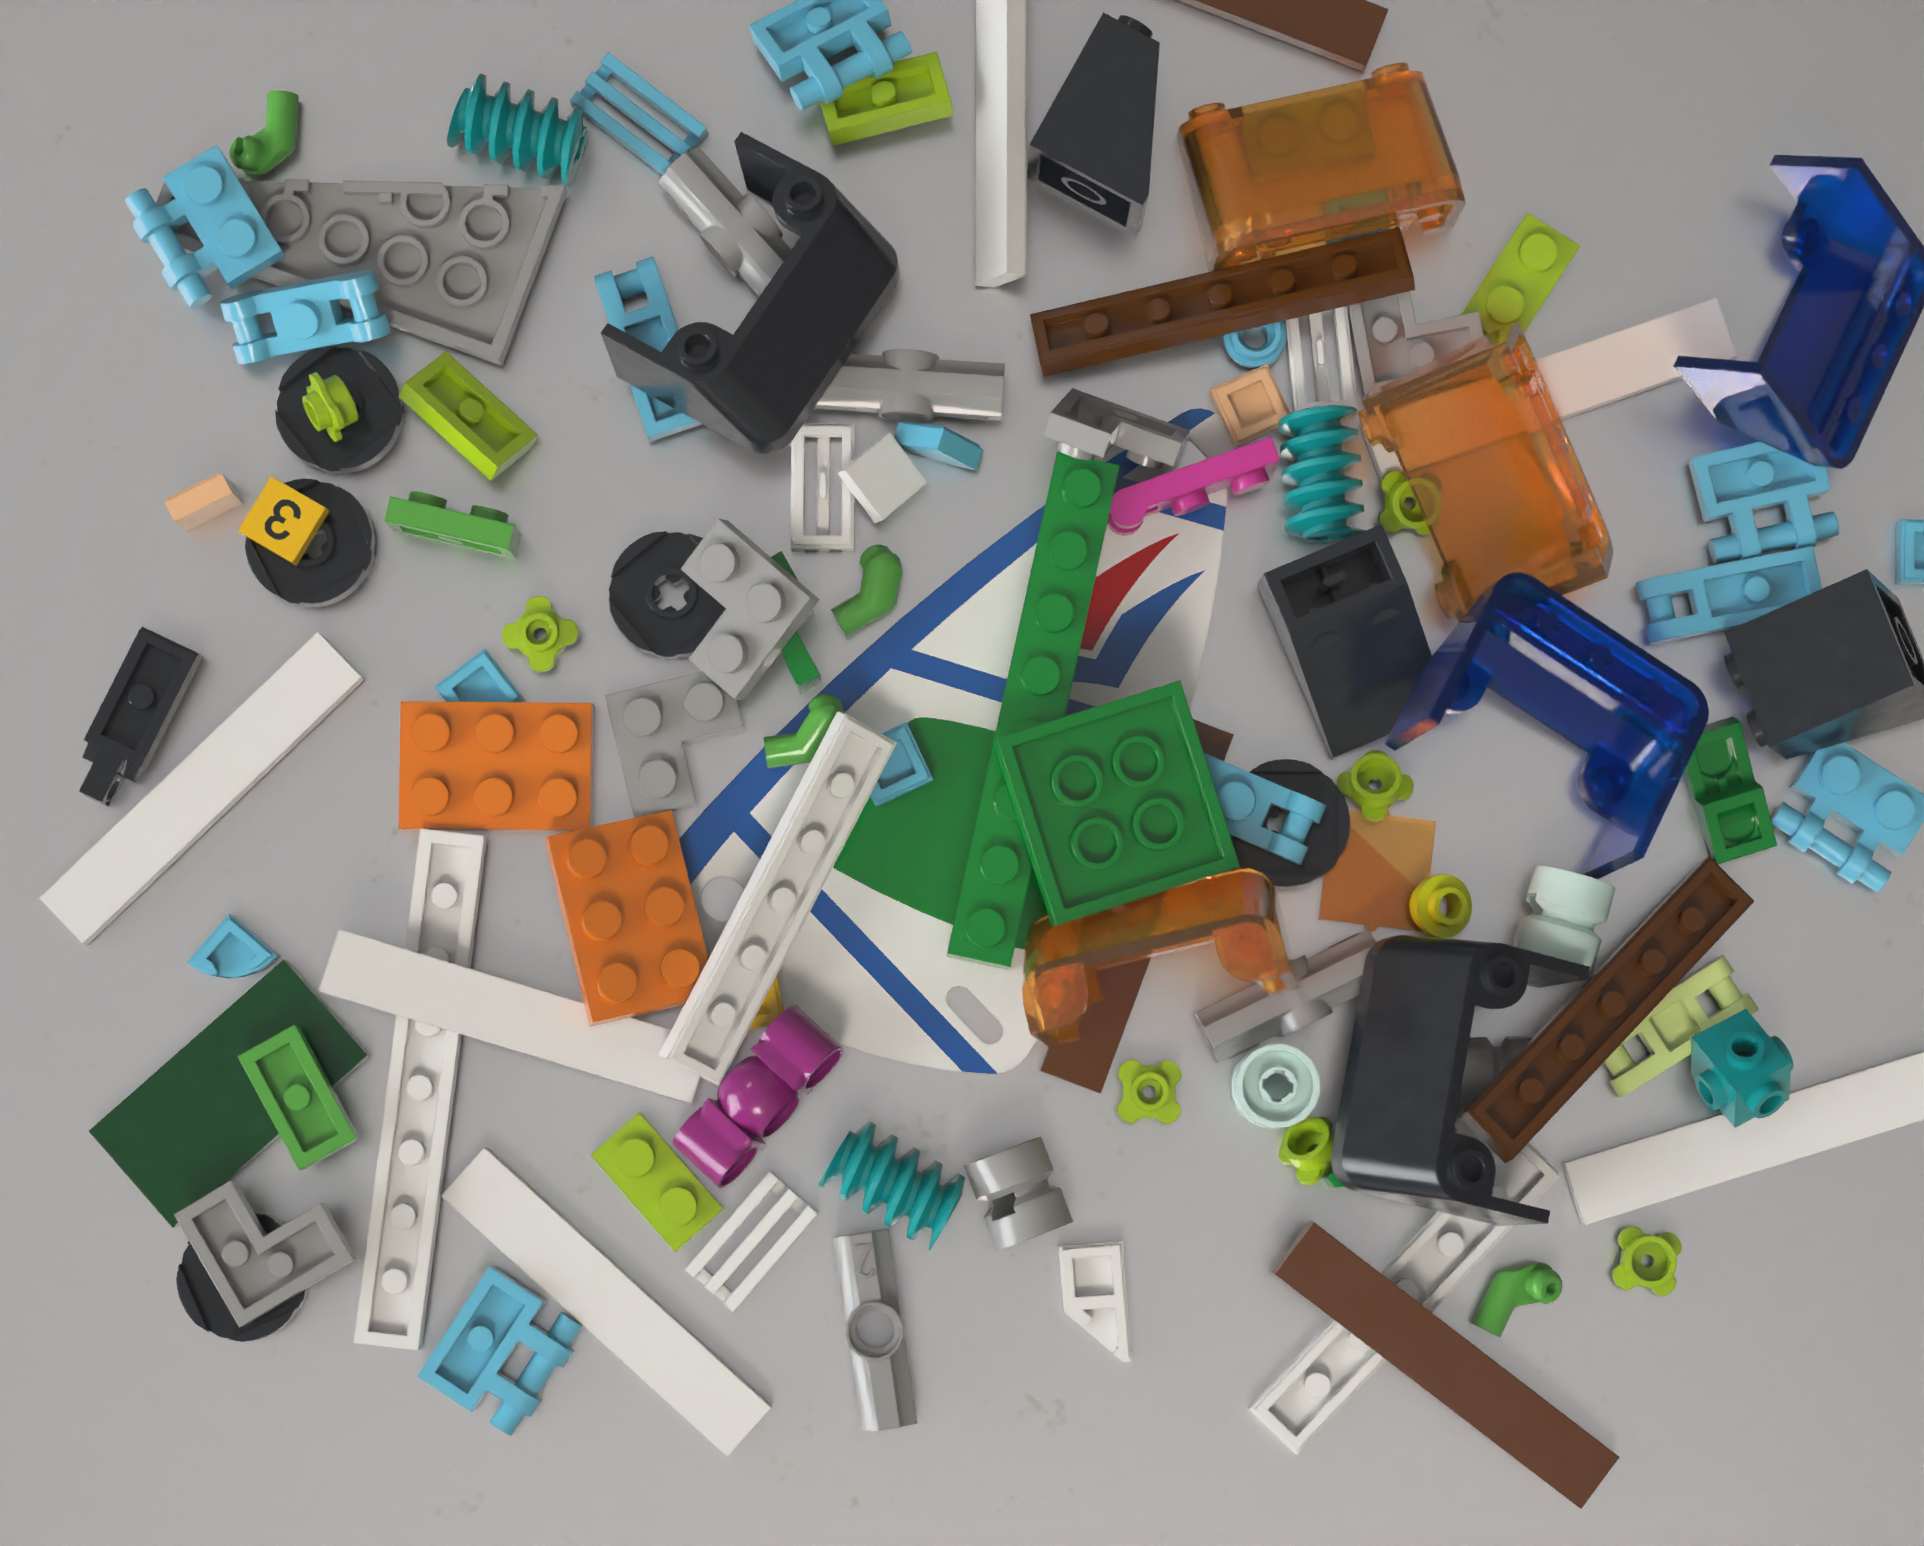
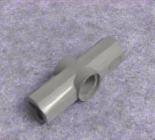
M699 146L689 152H684L669 165L667 171L658 180L659 186L681 213L687 216L701 232L699 234L700 239L718 262L734 277L740 275L752 290L760 296L792 249L781 238L783 236L782 231L766 210L748 193L743 196Z
M913 349L887 350L882 353V356L851 353L814 409L878 413L880 418L897 422H930L935 419V416L1001 421L1005 364L941 360L937 354Z
M1368 929L1360 934L1356 933L1308 959L1306 955H1303L1254 979V985L1194 1013L1200 1030L1217 1062L1219 1063L1227 1058L1231 1059L1279 1033L1281 1037L1293 1033L1332 1014L1331 1008L1358 996L1366 956L1371 947L1377 942L1370 930Z
M889 1229L833 1237L846 1323L845 1336L849 1344L861 1432L881 1431L917 1424L904 1334V1321L901 1314ZM881 1312L892 1321L894 1335L888 1344L879 1348H871L859 1339L857 1323L864 1314Z

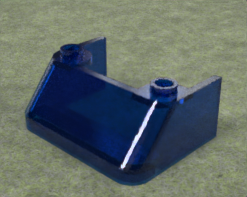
M1774 155L1770 166L1797 202L1790 219L1784 225L1782 245L1799 275L1758 362L1678 356L1673 367L1720 424L1813 466L1842 469L1847 467L1854 459L1924 308V246L1862 158Z
M1521 572L1509 573L1491 584L1427 661L1385 745L1396 751L1438 726L1445 713L1461 714L1468 711L1479 703L1488 687L1588 753L1578 774V790L1584 803L1592 811L1609 821L1584 873L1589 877L1599 879L1644 858L1706 727L1709 717L1708 703L1701 689L1692 681L1535 577Z

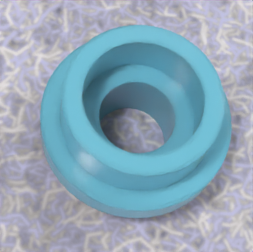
M1283 321L1255 327L1260 329L1266 337V343L1258 348H1252L1244 342L1243 333L1246 330L1223 335V342L1228 355L1236 363L1247 368H1258L1265 364H1272L1281 355L1286 344L1287 333Z

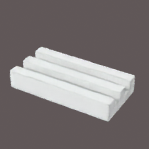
M1347 306L1332 309L1342 400L1331 401L1322 313L1308 315L1317 400L1314 403H1307L1299 320L1294 318L1283 321L1287 333L1286 353L1293 412L1324 405H1344L1358 409ZM1358 411L1348 416H1356Z
M804 423L792 440L791 551L817 550V552H829V550H842V552H855V496L843 481L841 535H829L830 437H842L843 469L855 459V423ZM805 437H817L816 535H804Z
M769 1171L684 1270L701 1282L709 1292L717 1296L725 1306L734 1312L819 1213ZM771 1190L780 1197L778 1202L720 1269L712 1275L705 1266ZM792 1207L800 1216L736 1290L732 1292L724 1283L785 1212Z

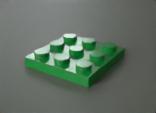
M1180 680L993 739L1052 926L1061 925L1240 867Z

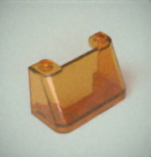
M1395 63L1374 70L1371 73L1372 78L1227 110L1223 103H1211L1189 111V120L1178 128L1177 140L1208 272L1240 265V262L1254 259L1258 256V250L1262 260L1275 257L1278 251L1395 226V228L1400 227L1401 231L1409 230L1414 218H1418L1423 233L1453 227L1466 201L1456 165L1423 73L1417 70L1409 71L1407 63Z
M1517 323L1493 331L1365 394L1362 399L1365 408L1359 410V419L1363 431L1372 446L1381 443L1388 453L1394 451L1443 561L1441 570L1443 581L1435 584L1438 602L1448 619L1457 618L1463 634L1608 578L1613 558V546L1607 526L1530 345Z
M1237 867L1061 925L1052 926L1048 914L1037 918L1028 929L1024 945L1022 996L1030 1035L1048 1047L1081 1040L1079 1025L1084 1013L1092 1005L1105 1002L1098 970L1214 942L1223 968L1234 978L1245 982L1261 981L1268 995L1300 988L1278 894L1271 879L1260 870L1251 867Z

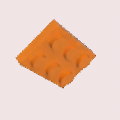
M401 701L398 829L575 831L593 827L594 704Z
M672 810L547 836L545 845L589 1026L684 1006L709 957Z

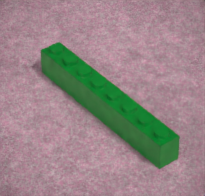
M1061 452L1056 454L994 739L1065 717L1120 465L1093 459H1077ZM993 743L947 957L1009 970L1033 865Z

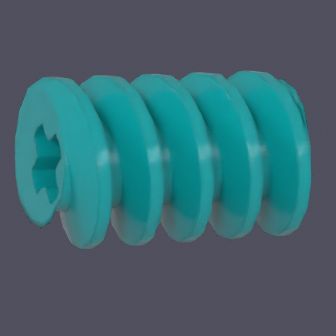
M480 73L471 87L464 89L456 104L448 130L447 146L454 148L465 136L467 153L477 156L489 143L490 159L500 164L513 151L514 167L521 171H526L530 168L537 158V171L540 177L551 178L561 166L562 183L570 186L578 172L587 140V127L583 126L582 107L575 105L565 120L560 119L558 99L551 97L541 112L535 110V92L527 89L518 104L512 103L511 84L505 81L494 96L487 95V76Z
M1344 405L1315 406L1293 412L1279 420L1278 431L1283 435L1293 437L1281 444L1280 456L1285 460L1296 462L1282 470L1281 481L1287 485L1298 487L1283 496V506L1289 510L1300 512L1285 520L1284 529L1288 534L1301 537L1304 541L1339 542L1366 531L1347 526V519L1364 512V505L1346 501L1345 494L1362 487L1363 483L1361 479L1345 476L1343 471L1344 468L1361 461V455L1342 450L1343 443L1359 437V430L1340 424L1341 418L1356 413L1358 409Z
M870 1121L855 1133L849 1131L818 1185L825 1188L838 1176L842 1177L839 1198L847 1201L861 1189L864 1190L861 1211L870 1214L883 1202L886 1203L884 1224L892 1227L904 1216H908L909 1223L906 1237L910 1240H915L924 1231L930 1229L932 1231L929 1244L930 1251L962 1197L965 1177L958 1173L946 1184L941 1185L942 1163L935 1160L926 1169L919 1172L917 1169L920 1150L913 1147L900 1159H897L895 1153L898 1138L891 1134L875 1146L873 1138L876 1125Z

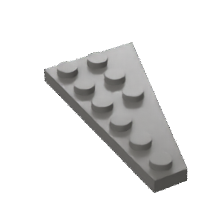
M238 178L286 255L285 258L253 276L254 278L276 286H284L372 269L375 272L379 290L374 292L378 310L387 314L391 327L501 366L568 192L565 185L519 188L509 187L508 184H484V187L444 186L441 182L343 180V183H311L309 179H285V182L245 181L243 178ZM165 181L156 201L157 206H163L175 199ZM189 221L173 230L187 254L194 253L204 247ZM339 299L341 309L352 312L349 299Z

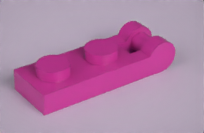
M1272 436L1117 491L1113 495L1107 525L1117 535H1132L1142 526L1143 519L1146 516L1172 508L1174 516L1184 515L1210 504L1208 495L1231 487L1234 495H1240L1268 484L1270 480L1267 474L1274 472L1280 462Z

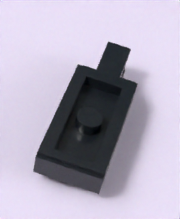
M141 627L84 738V741L88 744L82 758L93 764L79 790L80 793L110 807L125 778L134 783L138 781L143 769H147L203 658L202 655L149 629Z

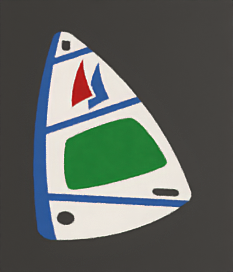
M1201 408L1190 409L1168 422L1190 430L1187 441L1190 439L1207 456L1206 459L1230 451V438L1219 415L1210 410ZM1125 449L1107 461V463L1120 465L1114 493L1123 488L1163 475L1165 463H1163L1160 469L1137 464L1127 458L1128 450ZM1228 488L1209 494L1210 504L1196 511L1174 516L1172 508L1146 516L1143 519L1142 526L1132 535H1117L1110 530L1108 525L1106 526L1065 716L1179 680L1181 681L1190 709L1212 617L1222 553ZM1045 505L967 563L904 615L816 695L830 694L836 696L841 700L843 710L847 715L881 734L907 722L933 778V782L875 808L871 797H869L778 972L784 1010L797 1005L837 1043L849 1048L907 1064L949 1071L999 1074L1014 1069L1027 1057L1069 992L1098 913L1052 926L1032 866L1010 969L1004 970L947 957ZM809 703L776 735L797 733L810 713ZM763 747L679 838L708 957H710L728 920H715L704 911L701 904V894L705 885L717 877H730L736 880L745 890L810 763L768 768L765 747ZM956 986L967 988L1000 1022L1003 1034L999 1041L993 1044L984 1043L947 1004V994L950 989Z

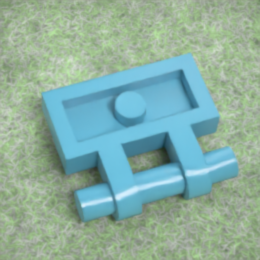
M796 0L749 25L753 42L782 82L803 71L809 77L790 88L793 100L801 111L821 100L827 105L843 97L844 88L869 75L877 79L893 70L892 63L912 53L911 46L902 31L883 40H880L876 33L891 26L889 11L882 0ZM851 46H854L858 53L833 66L826 60Z
M217 145L162 177L175 198L167 204L157 206L146 188L131 193L125 199L127 206L135 217L132 224L133 228L143 243H151L165 266L162 270L163 277L171 290H179L190 308L199 307L211 299L212 294L202 278L216 269H219L226 283L233 289L286 257ZM188 221L204 247L191 254L185 252L173 230Z
M1816 429L1692 457L1688 461L1703 522L1724 517L1729 519L1731 535L1709 539V552L1714 564L1734 559L1738 561L1759 557L1761 553L1791 546L1793 550L1810 546L1814 548L1816 547L1817 540L1839 535V524L1835 513L1831 511L1812 516L1808 498L1824 495L1831 490ZM1783 504L1786 522L1756 528L1752 511Z
M1844 742L1811 752L1789 788L1810 801L1803 814L1782 802L1771 817L1772 825L1789 835L1787 842L1802 852H1805L1808 848L1836 865L1835 873L1852 884L1859 880L1878 893L1888 881L1891 871L1872 859L1874 851L1879 845L1896 857L1904 854L1924 822V794ZM1829 814L1859 832L1851 845L1823 828Z
M489 1266L417 1377L470 1412L476 1409L488 1391L503 1401L490 1420V1423L511 1436L524 1415L532 1417L542 1401L538 1394L556 1366L564 1368L574 1352L570 1345L583 1325L566 1313L561 1312L548 1332L540 1329L532 1321L546 1301L494 1266ZM520 1341L535 1351L518 1379L513 1381L500 1373V1370Z

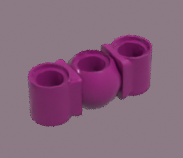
M797 1005L786 1009L768 1026L759 1042L750 1049L756 1056H749L737 1064L720 1084L717 1091V1100L707 1098L703 1106L686 1120L673 1139L672 1144L719 1188L729 1185L748 1167L758 1150L762 1149L766 1144L761 1138L773 1134L789 1119L798 1106L799 1093L809 1095L813 1087L831 1072L843 1054V1047Z

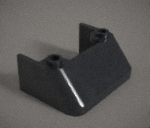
M740 132L734 143L747 190L773 204L774 213L779 223L787 230L800 236L795 246L734 334L711 323L695 322L680 328L672 336L662 352L609 323L602 330L601 336L616 376L619 379L750 451L770 454L782 450L794 439L896 288L900 278V269L893 246L826 176Z
M1397 935L1376 942L1369 950L1364 964L1331 1152L1332 1169L1341 1184L1353 1191L1497 1226L1548 1224L1550 1210L1492 1196L1496 1174L1493 1155L1483 1142L1470 1136L1454 1133L1475 1006L1494 1010L1510 1007L1522 998L1527 985L1541 988L1588 980L1590 967L1503 943L1413 935Z

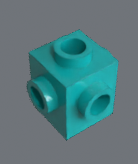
M1747 1009L1691 1037V1075L1695 1079L1696 1088L1705 1104L1712 1110L1719 1108L1734 1128L1755 1117L1760 1119L1772 1115L1785 1101L1789 1100L1790 1075L1794 1067L1791 1054L1784 1042L1775 1035L1770 1037Z

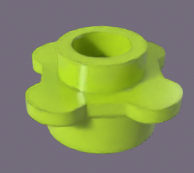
M315 372L309 375L311 385L306 387L307 395L302 397V402L313 426L318 431L327 429L333 441L337 442L342 439L340 430L358 421L357 409L346 385L337 375L322 380L320 375Z
M1395 470L1384 474L1380 481V488L1384 492L1383 510L1378 514V524H1382L1387 533H1396L1401 528L1414 529L1419 535L1432 533L1438 525L1437 516L1441 508L1439 494L1441 485L1438 478L1432 473H1422L1418 477H1404L1400 471ZM1407 497H1411L1414 501L1411 509H1407L1404 505Z
M534 596L526 602V611L515 623H508L504 626L502 640L508 648L518 649L528 657L529 665L534 671L546 672L554 667L555 658L564 651L566 645H572L577 641L579 631L573 620L562 619L552 610L549 599L543 596ZM539 628H543L546 631V636L542 640H538L534 636L535 631Z
M1380 750L1367 752L1354 763L1351 772H1343L1337 779V787L1344 797H1351L1361 807L1363 818L1372 822L1383 820L1387 816V809L1398 800L1409 799L1414 789L1411 777L1402 774L1396 761ZM1376 781L1381 784V788L1372 790L1369 784Z
M1134 1059L1124 1062L1118 1070V1077L1123 1082V1099L1117 1106V1112L1121 1119L1128 1123H1135L1140 1118H1157L1163 1124H1170L1177 1120L1181 1113V1107L1176 1101V1084L1182 1077L1179 1066L1169 1060L1161 1062L1158 1066L1141 1065ZM1148 1085L1153 1086L1156 1091L1152 1098H1147L1143 1094V1089Z
M1307 1117L1303 1121L1290 1126L1284 1134L1282 1146L1279 1150V1159L1284 1165H1292L1297 1170L1296 1177L1303 1185H1313L1319 1182L1322 1175L1332 1170L1331 1152L1335 1134L1332 1131L1333 1124L1326 1117Z
M1635 1226L1623 1229L1618 1236V1244L1622 1248L1620 1264L1614 1268L1612 1273L1616 1285L1624 1290H1630L1635 1286L1651 1288L1659 1296L1670 1294L1677 1284L1674 1276L1677 1268L1676 1256L1682 1250L1679 1238L1670 1232H1664L1659 1236L1644 1234L1640 1228ZM1644 1255L1652 1257L1653 1263L1650 1267L1642 1265L1641 1259Z

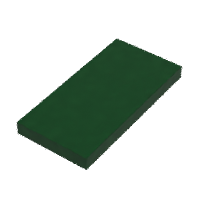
M283 959L89 1130V1133L172 1228L180 1225L174 1214L229 1182L280 1137L237 1056L291 1026L299 1025L333 1089L371 1056L287 960Z

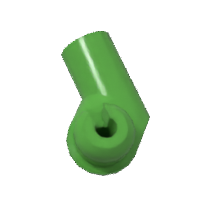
M270 91L267 93L265 127L253 136L237 137L230 147V160L235 167L241 169L247 175H263L293 153L297 140L299 96L296 93L289 91Z
M881 544L873 545L862 553L859 561L863 567L860 592L831 609L846 636L890 612L897 602L903 569L900 558L892 553L887 546Z
M830 694L818 695L809 703L810 713L797 733L764 737L767 767L775 768L811 763L837 711L845 713L841 700Z
M1535 1261L1499 1270L1492 1278L1471 1323L1501 1337L1515 1307L1538 1302L1549 1304L1558 1299L1563 1288L1560 1275L1552 1270L1548 1264Z

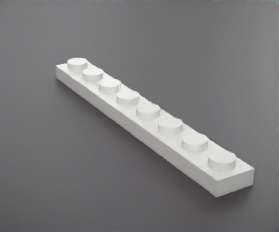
M420 829L405 949L469 969L471 968L487 837ZM396 1015L354 1343L420 1350L422 1349L462 1035Z

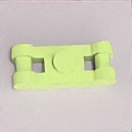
M1724 955L1717 957L1679 982L1605 1060L1604 1063L1613 1075L1609 1082L1619 1098L1629 1094L1691 1054L1692 1036L1744 1009H1747L1751 1015L1759 1010L1749 993L1742 995L1733 982L1730 974L1734 970ZM1707 989L1721 1008L1710 1017L1706 1015L1695 998ZM1638 1034L1650 1055L1635 1063L1623 1043Z

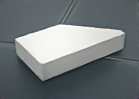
M1123 1241L1058 1246L1063 1311L1122 1362H1132Z

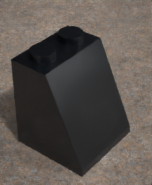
M1103 12L1029 144L1027 177L1137 236L1143 224L1149 196L1160 42L1151 38L1153 36L1152 31L1140 21L1125 15H1120L1117 20Z
M1868 569L1724 632L1731 649V653L1724 656L1726 668L1737 689L1742 690L1746 688L1753 706V710L1746 712L1750 730L1760 747L1768 745L1770 749L1786 760L1924 719V659L1899 598Z

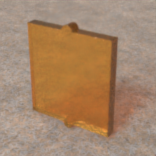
M1387 810V816L1383 820L1372 822L1364 819L1361 812L1349 811L1351 823L1349 841L1346 850L1338 860L1333 871L1323 876L1318 920L1364 925V929H1369L1370 932L1375 931L1378 927L1423 932L1411 918L1409 901L1414 889L1425 878L1430 876L1436 821L1390 816V812Z

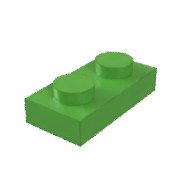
M410 491L408 500L390 496L384 521L393 531L516 559L522 535L515 525L507 523L509 517L507 513L477 505H472L470 514L446 509V499L418 491Z
M293 1025L237 1056L298 1170H304L360 1139L299 1025Z

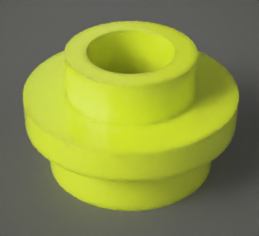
M1436 874L1425 878L1414 889L1409 901V911L1414 923L1425 934L1436 938H1450L1459 934L1468 924L1472 912V901L1467 887L1461 880L1448 874ZM1444 896L1447 900L1446 916L1442 914L1440 903Z

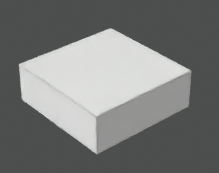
M890 432L877 439L837 473L874 523L884 520L928 483Z

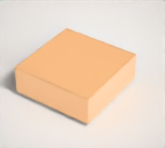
M1268 364L1211 388L1209 391V396L1222 420L1234 449L1278 431L1279 420L1291 414Z
M217 473L168 497V500L165 501L174 522L187 532L244 504L235 485L223 473Z

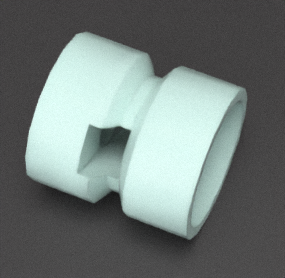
M1534 866L1525 899L1533 908L1532 915L1520 918L1513 946L1589 966V975H1592L1602 941L1593 932L1595 925L1607 922L1616 888L1604 881L1579 873L1548 866Z
M1268 1044L1246 1053L1234 1066L1229 1081L1230 1098L1237 1112L1249 1123L1263 1128L1290 1127L1303 1121L1315 1108L1320 1094L1319 1073L1313 1061L1300 1049L1286 1044Z

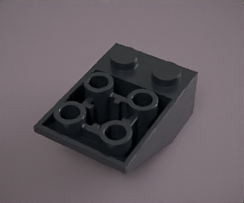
M1382 524L1263 573L1257 586L1332 759L1450 709L1408 583Z

